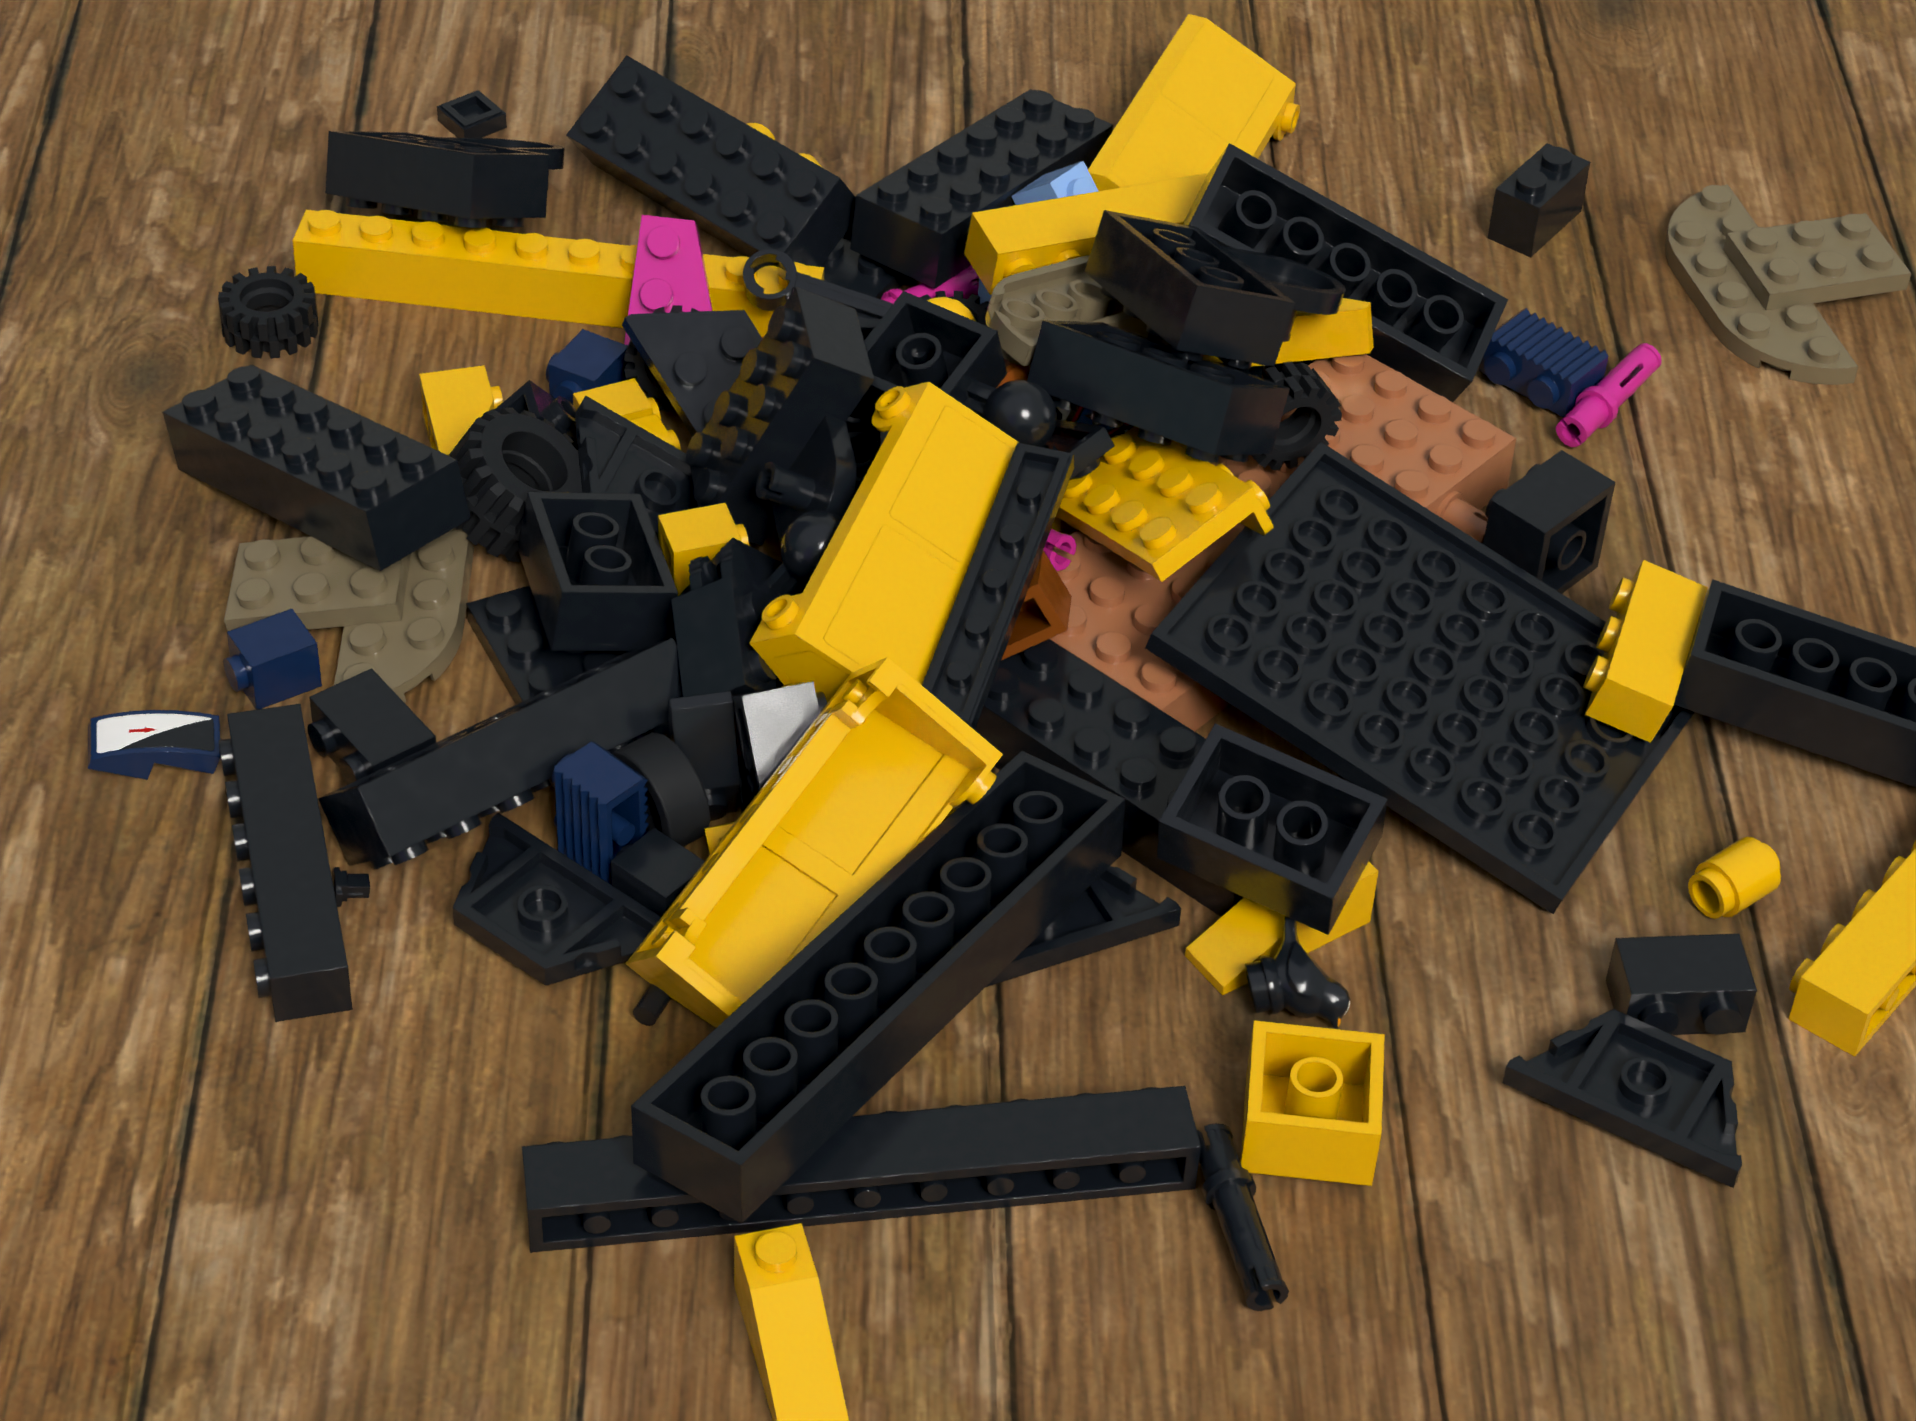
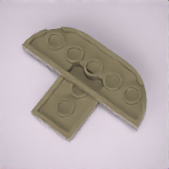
M1728 184L1706 186L1701 192L1696 193L1681 203L1671 216L1665 239V256L1669 267L1720 342L1737 357L1756 368H1759L1763 361L1774 369L1791 371L1790 380L1824 385L1854 383L1858 370V365L1813 303L1907 290L1911 276L1909 269L1866 213L1847 214L1842 217L1814 221L1806 220L1794 224L1766 228L1758 227Z
M1090 255L1020 272L1004 278L993 289L985 314L987 327L998 331L1003 357L1011 363L1028 366L1032 363L1043 320L1103 322L1154 341L1171 345L1164 339L1149 334L1146 331L1147 324L1140 319L1126 314L1123 311L1124 305L1121 302L1101 293L1102 286L1085 273Z
M455 527L382 571H379L312 536L277 540L262 539L255 542L239 543L224 622L227 631H231L293 609L308 630L344 626L334 685L372 668L405 703L407 701L404 693L415 688L429 675L431 680L436 681L451 664L459 649L464 630L474 544L466 539L468 535L462 529H456Z

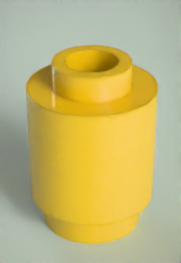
M1743 837L1697 866L1695 874L1688 882L1690 897L1698 910L1709 918L1733 917L1778 888L1781 881L1780 861L1775 851L1769 845L1753 837Z

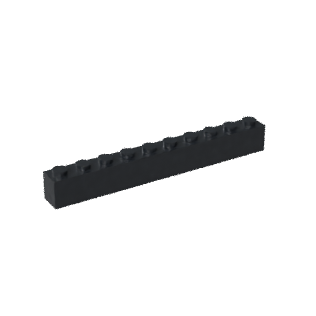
M1186 1086L1147 1087L1132 1091L1099 1094L1082 1093L1067 1097L1034 1100L1017 1099L1001 1103L968 1106L951 1105L945 1108L903 1112L886 1111L879 1114L852 1116L743 1223L734 1220L633 1164L632 1136L622 1135L608 1139L575 1142L557 1141L542 1145L522 1146L530 1253L762 1231L802 1223V1226L805 1227L1193 1190L1196 1188L1201 1145Z

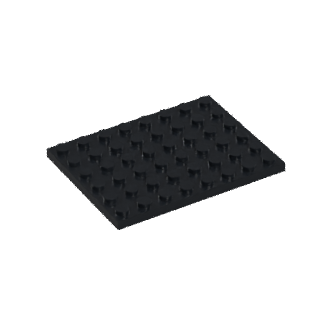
M1320 441L1269 499L1270 508L1266 512L1274 528L1262 536L1245 526L1151 633L1145 649L1349 782L1387 798V806L1554 914L1695 712L1673 705L1651 743L1585 715L1592 691L1585 689L1584 683L1595 658L1598 655L1604 656L1605 651L1596 648V645L1606 622Z

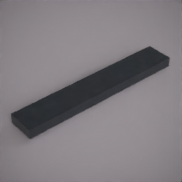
M1017 443L922 686L974 730L976 729L1073 473V453Z

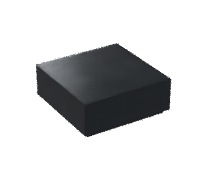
M479 90L437 106L438 121L457 138H482L507 128L506 113Z

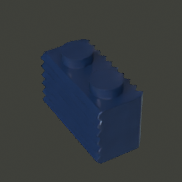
M1526 308L1495 329L1480 363L1479 371L1486 375L1493 383L1504 385L1530 399L1537 407L1548 409L1564 418L1575 407L1576 398L1587 387L1596 386L1604 378L1609 356L1605 350L1599 351L1597 345L1591 347L1588 340L1582 342L1579 336L1573 337L1570 331L1565 333L1562 326L1556 328L1553 322L1547 323L1544 317L1539 319L1536 313L1530 314Z
M589 742L575 753L563 757L555 765L552 774L556 796L554 825L557 828L558 851L612 885L611 860L615 858L624 846L635 843L648 833L646 828L649 823L646 822V819L649 815L645 813L649 807L645 804L648 799L645 795L648 790L645 787L648 779L596 742Z

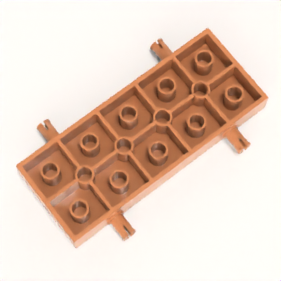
M1367 354L1317 359L1308 365L1310 369L1314 368L1341 405L1338 408L1342 412L1341 421L1335 422L1339 428L1336 435L1325 436L1329 443L1328 447L1480 543H1483L1488 518L1481 509L1489 503L1492 496L1502 488L1507 489L1516 438ZM1293 409L1284 414L1281 418V422L1287 419L1291 414H1293V412L1296 409ZM1251 455L1248 456L1247 462L1234 461L1220 456L1218 463H1211L1215 466L1219 463L1225 465L1235 477L1244 482L1248 480L1254 481L1265 493L1268 500L1297 469V467L1288 469L1284 462L1281 470H1272L1269 465L1264 468ZM1303 457L1298 458V466L1304 461ZM1238 523L1163 582L1081 531L1076 530L1070 535L1075 539L1077 545L1074 555L1057 547H1054L1052 550L1058 555L1071 560L1066 569L1057 571L1071 594L1072 599L1067 631L1050 638V640L1195 732L1230 705V703L1145 649L1151 633L1245 528V525Z

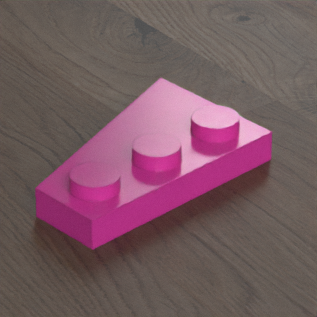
M642 215L628 316L631 314L654 313L655 309L664 307L666 313H670L673 305L682 306V312H690L692 308L698 311H713L696 222L694 220ZM625 333L624 344L629 345L631 339L628 336V334Z

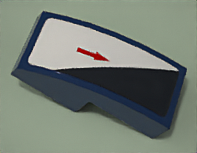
M143 710L91 718L88 725V769L148 780L154 763L214 774L221 758L218 741L220 740L219 716L178 710Z

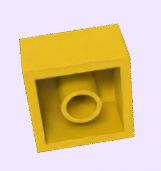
M1254 1020L1246 1072L1240 1160L1242 1168L1248 1170L1249 1173L1372 1186L1382 1133L1385 1034Z

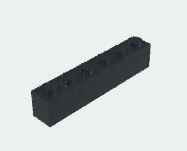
M301 704L227 714L230 739L218 741L223 775L236 774V781L225 782L230 819L243 817L242 824L232 825L237 862L250 861V867L239 869L244 906L257 905L258 911L246 914L251 952L264 950L265 958L253 960L258 998L271 996L275 1022L353 1010L348 964Z

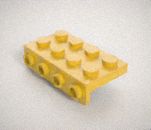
M1135 426L1125 434L1111 438L1115 446L1099 458L1100 464L1095 470L1081 478L1069 480L1056 515L1161 582L1238 523L1247 526L1262 536L1274 528L1266 512L1270 508V502L1262 489L1254 481L1248 480L1244 482L1238 479L1221 463L1215 466L1208 461L1198 460L1186 455V449L1179 446L1173 440L1171 445H1162L1141 439L1137 436L1139 428Z

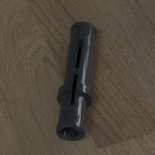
M1219 1123L1206 1125L1204 1129L1211 1145H1206L1202 1133L1197 1130L1201 1145L1199 1165L1205 1180L1202 1185L1204 1200L1211 1209L1216 1211L1245 1293L1247 1306L1255 1311L1270 1310L1274 1308L1268 1290H1273L1275 1299L1279 1304L1287 1299L1289 1290L1281 1276L1253 1198L1257 1188L1252 1174H1249L1248 1170L1242 1168L1232 1140L1233 1135L1230 1128Z

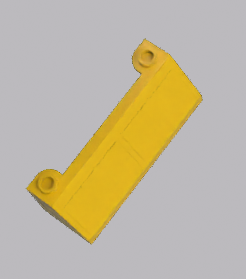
M1188 14L1088 171L1098 191L1209 173L1229 143L1258 159L1272 135L1275 140L1281 141L1286 132L1291 134L1294 132L1300 113V105L1294 103L1296 83L1209 19Z
M931 382L905 388L896 386L879 397L875 404L876 410L872 416V424L880 432L889 431L803 593L792 596L782 595L772 600L763 610L762 620L750 641V645L784 685L814 681L815 691H822L827 703L852 672L886 657L893 660L921 685L923 684L1017 443H1019Z
M889 657L852 672L629 958L626 965L647 982L657 986L672 999L717 1028L933 832L953 807L960 805L965 800L972 805L977 803L995 782L997 776L991 770L1003 754Z

